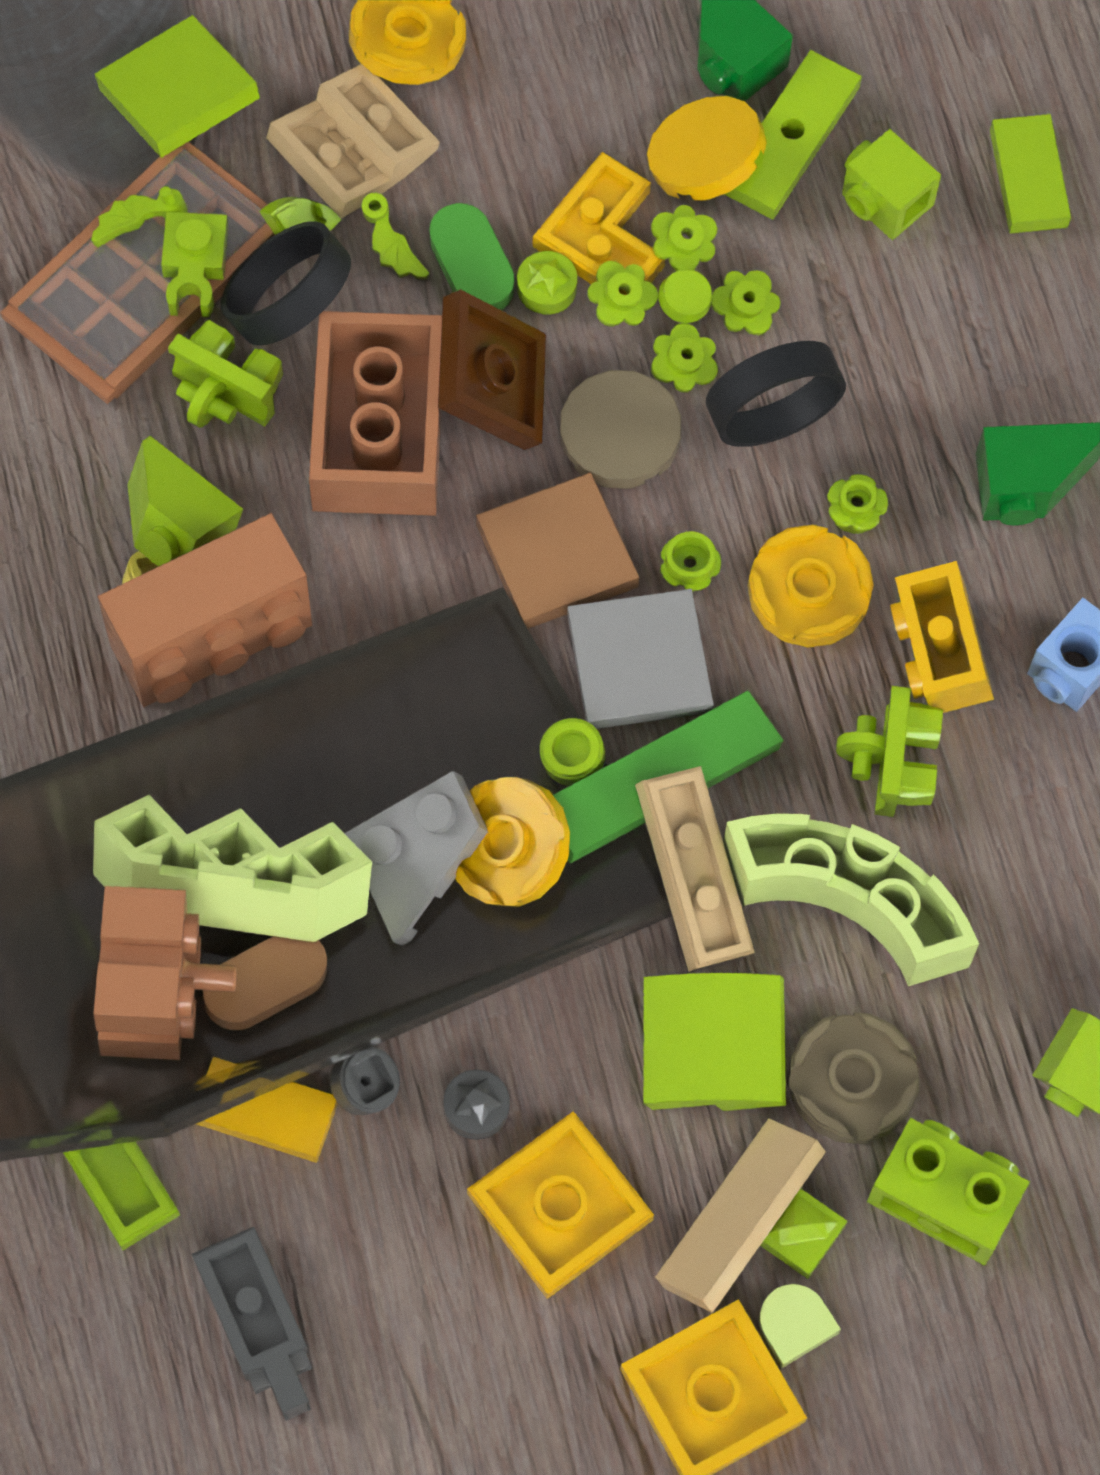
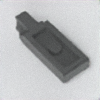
M254 1226L193 1253V1260L246 1381L250 1380L255 1394L272 1388L286 1421L311 1410L307 1396L297 1376L312 1369L307 1357V1353H309L308 1348Z

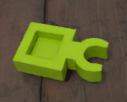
M166 212L161 268L163 277L173 278L166 289L168 311L171 316H178L179 302L187 295H196L200 298L202 317L211 316L214 309L212 287L207 279L224 280L229 229L227 215Z

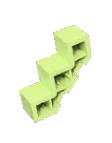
M150 795L94 821L93 875L104 887L118 886L186 890L187 913L199 914V925L316 942L367 915L372 861L333 822L279 848L241 808L186 834Z

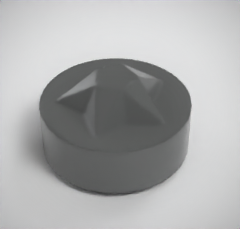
M361 1047L349 1051L338 1058L331 1071L330 1085L335 1100L344 1110L355 1115H369L382 1111L393 1103L399 1091L400 1076L395 1062L386 1052L375 1047Z
M485 1070L465 1071L457 1075L446 1088L443 1100L444 1115L452 1130L460 1136L473 1140L485 1139L499 1132L505 1125L510 1110L509 1093L502 1080L493 1073Z

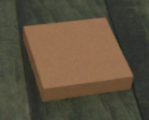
M591 472L476 515V526L523 631L566 615L568 606L604 601L639 586V575Z

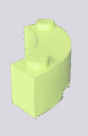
M767 814L727 822L723 844L734 883L743 906L776 900L798 901L822 906L838 912L865 928L886 948L902 971L908 986L970 967L979 942L969 920L941 881L934 874L930 877L917 864L900 853V847L856 825L852 824L850 828L829 822L809 820L810 815Z

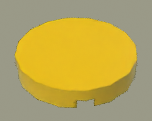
M357 0L351 11L349 44L357 60L372 74L393 83L420 85L439 80L456 67L464 52L466 20L461 10L458 14L457 10L451 6V0Z
M729 96L705 97L683 105L664 119L651 137L647 157L650 170L657 184L668 195L679 198L678 194L691 195L693 201L709 200L729 193L749 179L757 168L755 160L759 156L760 150L764 155L767 142L764 128L757 113L745 101Z
M806 525L787 528L766 541L753 561L747 587L751 609L766 630L784 642L804 647H816L834 644L854 632L867 615L874 584L870 563L855 542L844 535L841 538L836 534L829 533L828 528Z
M505 777L494 781L487 780L475 785L470 790V793L488 829V833L471 857L464 859L459 864L456 871V881L467 894L490 905L520 907L541 898L559 880L569 857L570 829L563 807L548 789L527 779Z

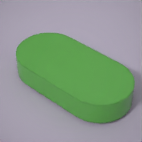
M455 203L440 209L434 215L430 224V245L452 292L461 289L503 310L511 302L514 294V273L488 219L482 211L469 204Z

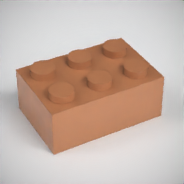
M323 311L319 315L309 470L312 511L436 516L441 409L438 408L442 315Z
M272 513L97 596L110 647L143 708L156 701L159 703L172 702L185 695L191 689L193 683L214 673L218 676L232 673L242 667L248 661L249 656L269 646L273 648L285 647L298 640L304 634L305 629L312 626L307 576Z

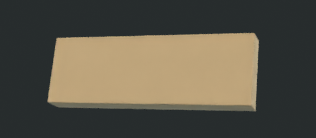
M701 766L643 780L635 784L688 972L754 954V948Z
M768 1118L655 1276L664 1289L713 1313L826 1153L818 1140Z

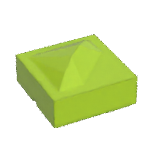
M800 1188L760 1246L806 1279H809L848 1221Z

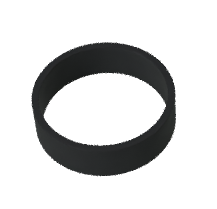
M309 221L291 226L263 243L238 267L223 292L221 311L249 343L253 345H268L281 341L312 322L335 299L349 275L351 268L350 255L323 223ZM320 254L308 274L290 292L270 306L252 313L264 292L281 275L299 262Z
M797 341L760 352L730 369L711 387L705 403L717 432L724 443L736 447L757 446L790 436L822 418L841 400L846 390V382L828 345L818 341ZM815 376L802 388L779 401L757 409L737 412L749 401L776 386L793 380Z

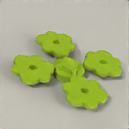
M680 205L673 214L669 212L659 213L651 224L652 234L657 239L653 245L654 254L660 259H669L670 265L676 271L663 280L658 292L652 283L644 281L645 273L640 266L631 264L624 268L618 262L607 261L601 264L597 270V282L589 286L587 296L591 302L598 304L596 308L597 318L606 326H617L623 320L631 326L639 325L644 319V311L651 309L658 299L664 313L671 319L681 323L672 329L669 336L660 335L655 339L653 350L657 356L651 363V372L658 381L663 383L673 382L674 387L678 391L685 393L691 391L695 383L699 385L711 383L718 373V366L712 358L716 350L715 343L710 338H700L697 329L688 323L696 322L703 318L709 311L710 306H712L716 313L725 316L724 325L729 331L738 332L744 328L752 335H762L769 330L772 324L771 315L778 311L781 301L775 293L770 292L772 283L769 276L759 270L750 271L745 276L739 271L729 272L724 278V286L718 287L712 294L708 280L694 269L699 261L708 262L713 258L715 246L712 241L717 234V225L711 217L703 214L695 216V212L690 206ZM681 234H686L689 239H685ZM619 290L626 291L627 295L621 294ZM744 297L749 298L751 303L746 302ZM682 354H687L690 359L683 358Z

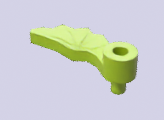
M376 192L366 195L361 204L362 212L368 222L375 224L372 234V250L380 255V265L392 268L399 278L412 275L416 279L427 280L429 272L412 253L404 235L393 231L389 223V208L386 198Z

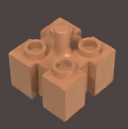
M105 886L100 934V961L97 968L93 1013L96 1031H98L100 1056L180 1060L182 1038L194 1039L196 1023L194 990L234 992L236 990L237 967L235 965L200 964L201 936H199V914L187 913L186 890Z

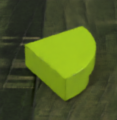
M301 197L281 198L271 202L259 211L275 235L291 226L309 221L323 223L331 231L341 221L340 217L330 207Z

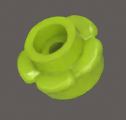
M862 474L851 475L849 480L846 481L843 479L837 480L830 487L827 494V500L831 503L828 509L831 519L841 530L852 534L864 533L876 527L880 521V515H884L888 508V498L885 491L876 487L874 479ZM854 498H859L863 501V504L857 507L851 501Z
M688 531L676 535L664 545L661 551V558L664 560V563L661 565L660 570L662 576L670 585L674 587L681 585L684 586L685 590L692 589V592L703 590L710 585L712 576L715 577L719 574L722 562L719 552L707 536L699 532ZM693 559L696 565L690 568L684 564V561Z

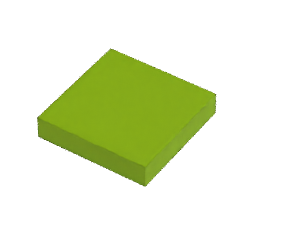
M193 15L94 74L99 90L161 158L260 98L256 81Z

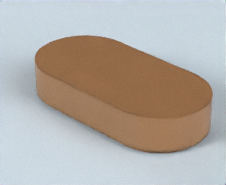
M273 936L225 961L220 965H235L237 967L236 990L234 992L203 990L205 1010L217 1025L229 1030H243L310 996L321 987L326 977L327 956L323 945L319 940L310 942Z

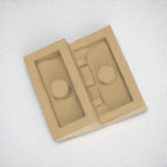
M362 64L320 84L315 101L270 122L266 137L340 219L361 208L362 201L366 195L375 192L382 194L409 175L438 149L440 143L393 91Z

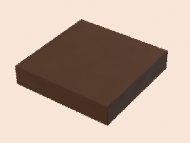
M461 289L444 296L438 408L523 450L542 444L546 333Z

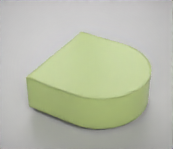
M798 1284L784 1285L772 1291L765 1299L759 1314L760 1333L781 1368L835 1337L841 1330L820 1296L810 1288Z

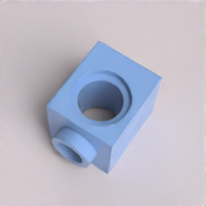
M1082 598L1036 649L1027 673L1033 678L1036 688L1046 698L1058 704L1064 702L1075 712L1082 707L1100 686V610L1085 598ZM1062 653H1080L1088 660L1090 665L1086 667L1072 666L1065 661Z

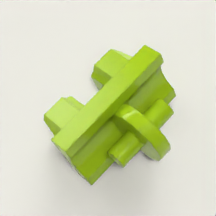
M207 320L190 339L178 333L168 346L169 353L175 356L172 369L173 376L182 380L177 388L176 395L190 403L187 421L198 428H203L215 416L223 422L230 424L235 418L236 413L239 412L266 427L275 414L273 395L283 376L281 360L263 349H254L241 368L232 364L226 359L235 348L234 336L227 329L211 320Z
M891 687L890 702L886 705L883 736L875 733L877 722L875 717L861 715L857 720L856 731L846 732L837 738L836 753L841 758L853 762L851 775L853 779L860 781L870 780L872 764L880 763L874 815L893 817L897 804L907 806L931 805L935 795L937 765L904 761L905 745L930 749L938 748L942 729L943 709L922 703L910 702L911 688Z

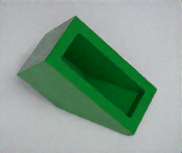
M700 0L697 70L704 84L713 93L746 101L788 68L793 35L756 0Z
M1100 422L983 427L975 454L982 520H1000L1003 524L1017 526L1031 523L1037 518H1044L1098 461L1100 457Z

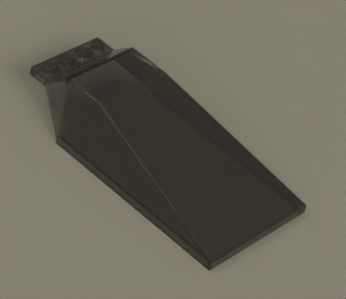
M503 587L0 779V1162L167 1137L672 916L651 839L643 824L571 864L567 860L559 880L541 898L520 907L486 904L467 894L456 879H454L442 898L435 896L413 926L418 932L405 945L392 941L369 890L367 915L319 940L327 956V973L321 987L310 996L250 1028L229 1030L212 1021L205 1010L203 990H194V999H196L194 1039L182 1038L180 1060L100 1056L98 1031H96L93 1013L97 968L100 961V934L105 887L93 875L95 820L150 795L186 834H189L241 808L281 848L331 822L343 833H346L452 771L463 776L469 791L475 785L484 781H494L505 777H519L530 780L548 789L552 795L569 787L568 785L556 782L546 772L540 757V743L544 733L554 723L568 718H581ZM606 761L604 762V765H603L602 768L608 766V764H607ZM199 925V936H201L200 964L220 965L273 936ZM213 1057L237 1064L207 1075Z

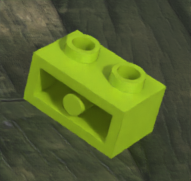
M910 1117L879 1174L867 1202L985 1266L1001 1239L1030 1181L1019 1176V1168L1005 1157L993 1152H984L983 1155H980L959 1144L960 1137L947 1126L933 1120H925L922 1124Z

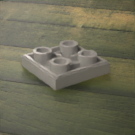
M692 589L568 606L567 617L585 720L596 729L705 714L713 709L714 704Z

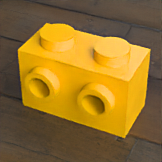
M957 561L895 577L901 602L890 604L899 640L910 638L915 660L906 662L905 668L914 700L925 697L929 706L943 709V713L994 700L965 583Z

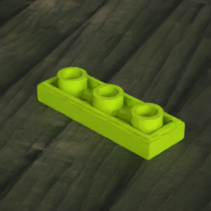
M810 50L762 122L767 144L764 155L760 150V154L755 160L757 168L749 179L724 195L774 220L859 90L862 76Z

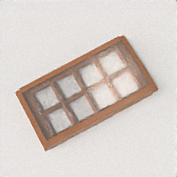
M187 142L166 156L159 157L114 201H125L130 195L147 196L157 200L160 194L159 190L164 186H168L170 189H176L182 194L188 208L187 213L227 215L229 229L224 280L207 279L212 287L215 304L222 297L226 285L238 267L258 247L275 236V234L259 212L268 204L194 145ZM114 201L109 206H107L98 216L110 211ZM97 216L23 286L0 312L1 317L106 404H109L114 398L117 399L168 349V346L178 333L183 335L202 316L200 298L196 295H187L180 300L178 316H171L168 311L166 289L173 278L163 277L161 268L166 221L163 217L147 219L139 229L121 234L97 248L91 241L93 231L100 226Z

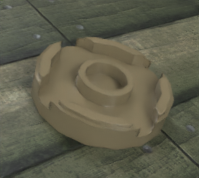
M609 370L588 377L570 392L561 410L560 444L564 454L566 452L568 459L574 464V469L581 476L591 472L595 483L606 488L631 489L645 484V480L653 478L658 473L660 476L671 466L680 448L681 414L674 397L657 380L636 371Z
M853 1012V1015H841L838 1017L833 1015L819 1020L801 1036L789 1062L788 1090L796 1112L813 1131L836 1142L865 1144L888 1136L906 1120L919 1093L917 1058L911 1043L893 1024L869 1013Z

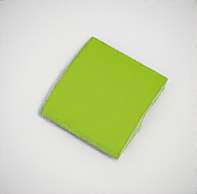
M692 973L644 977L643 1104L651 1110L716 1105L722 1111L786 1106L784 978L780 975L752 973Z

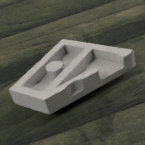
M454 771L344 833L372 861L369 890L392 941L400 945H405L413 939L418 932L413 926L435 896L442 898L456 878L459 864L464 859L471 857L488 833V829L463 776Z

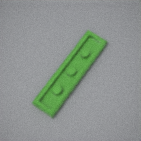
M746 691L554 794L553 796L564 809L570 829L569 863L575 862L646 823L635 784L643 780L701 766L708 789L778 751L784 740L751 693Z

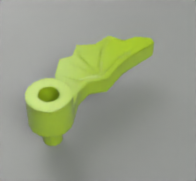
M164 186L159 190L160 194L157 200L147 196L130 195L125 201H114L110 211L98 216L100 226L93 231L91 238L93 245L98 248L121 234L137 230L147 219L163 217L166 220V212L187 213L188 208L182 194L176 189Z

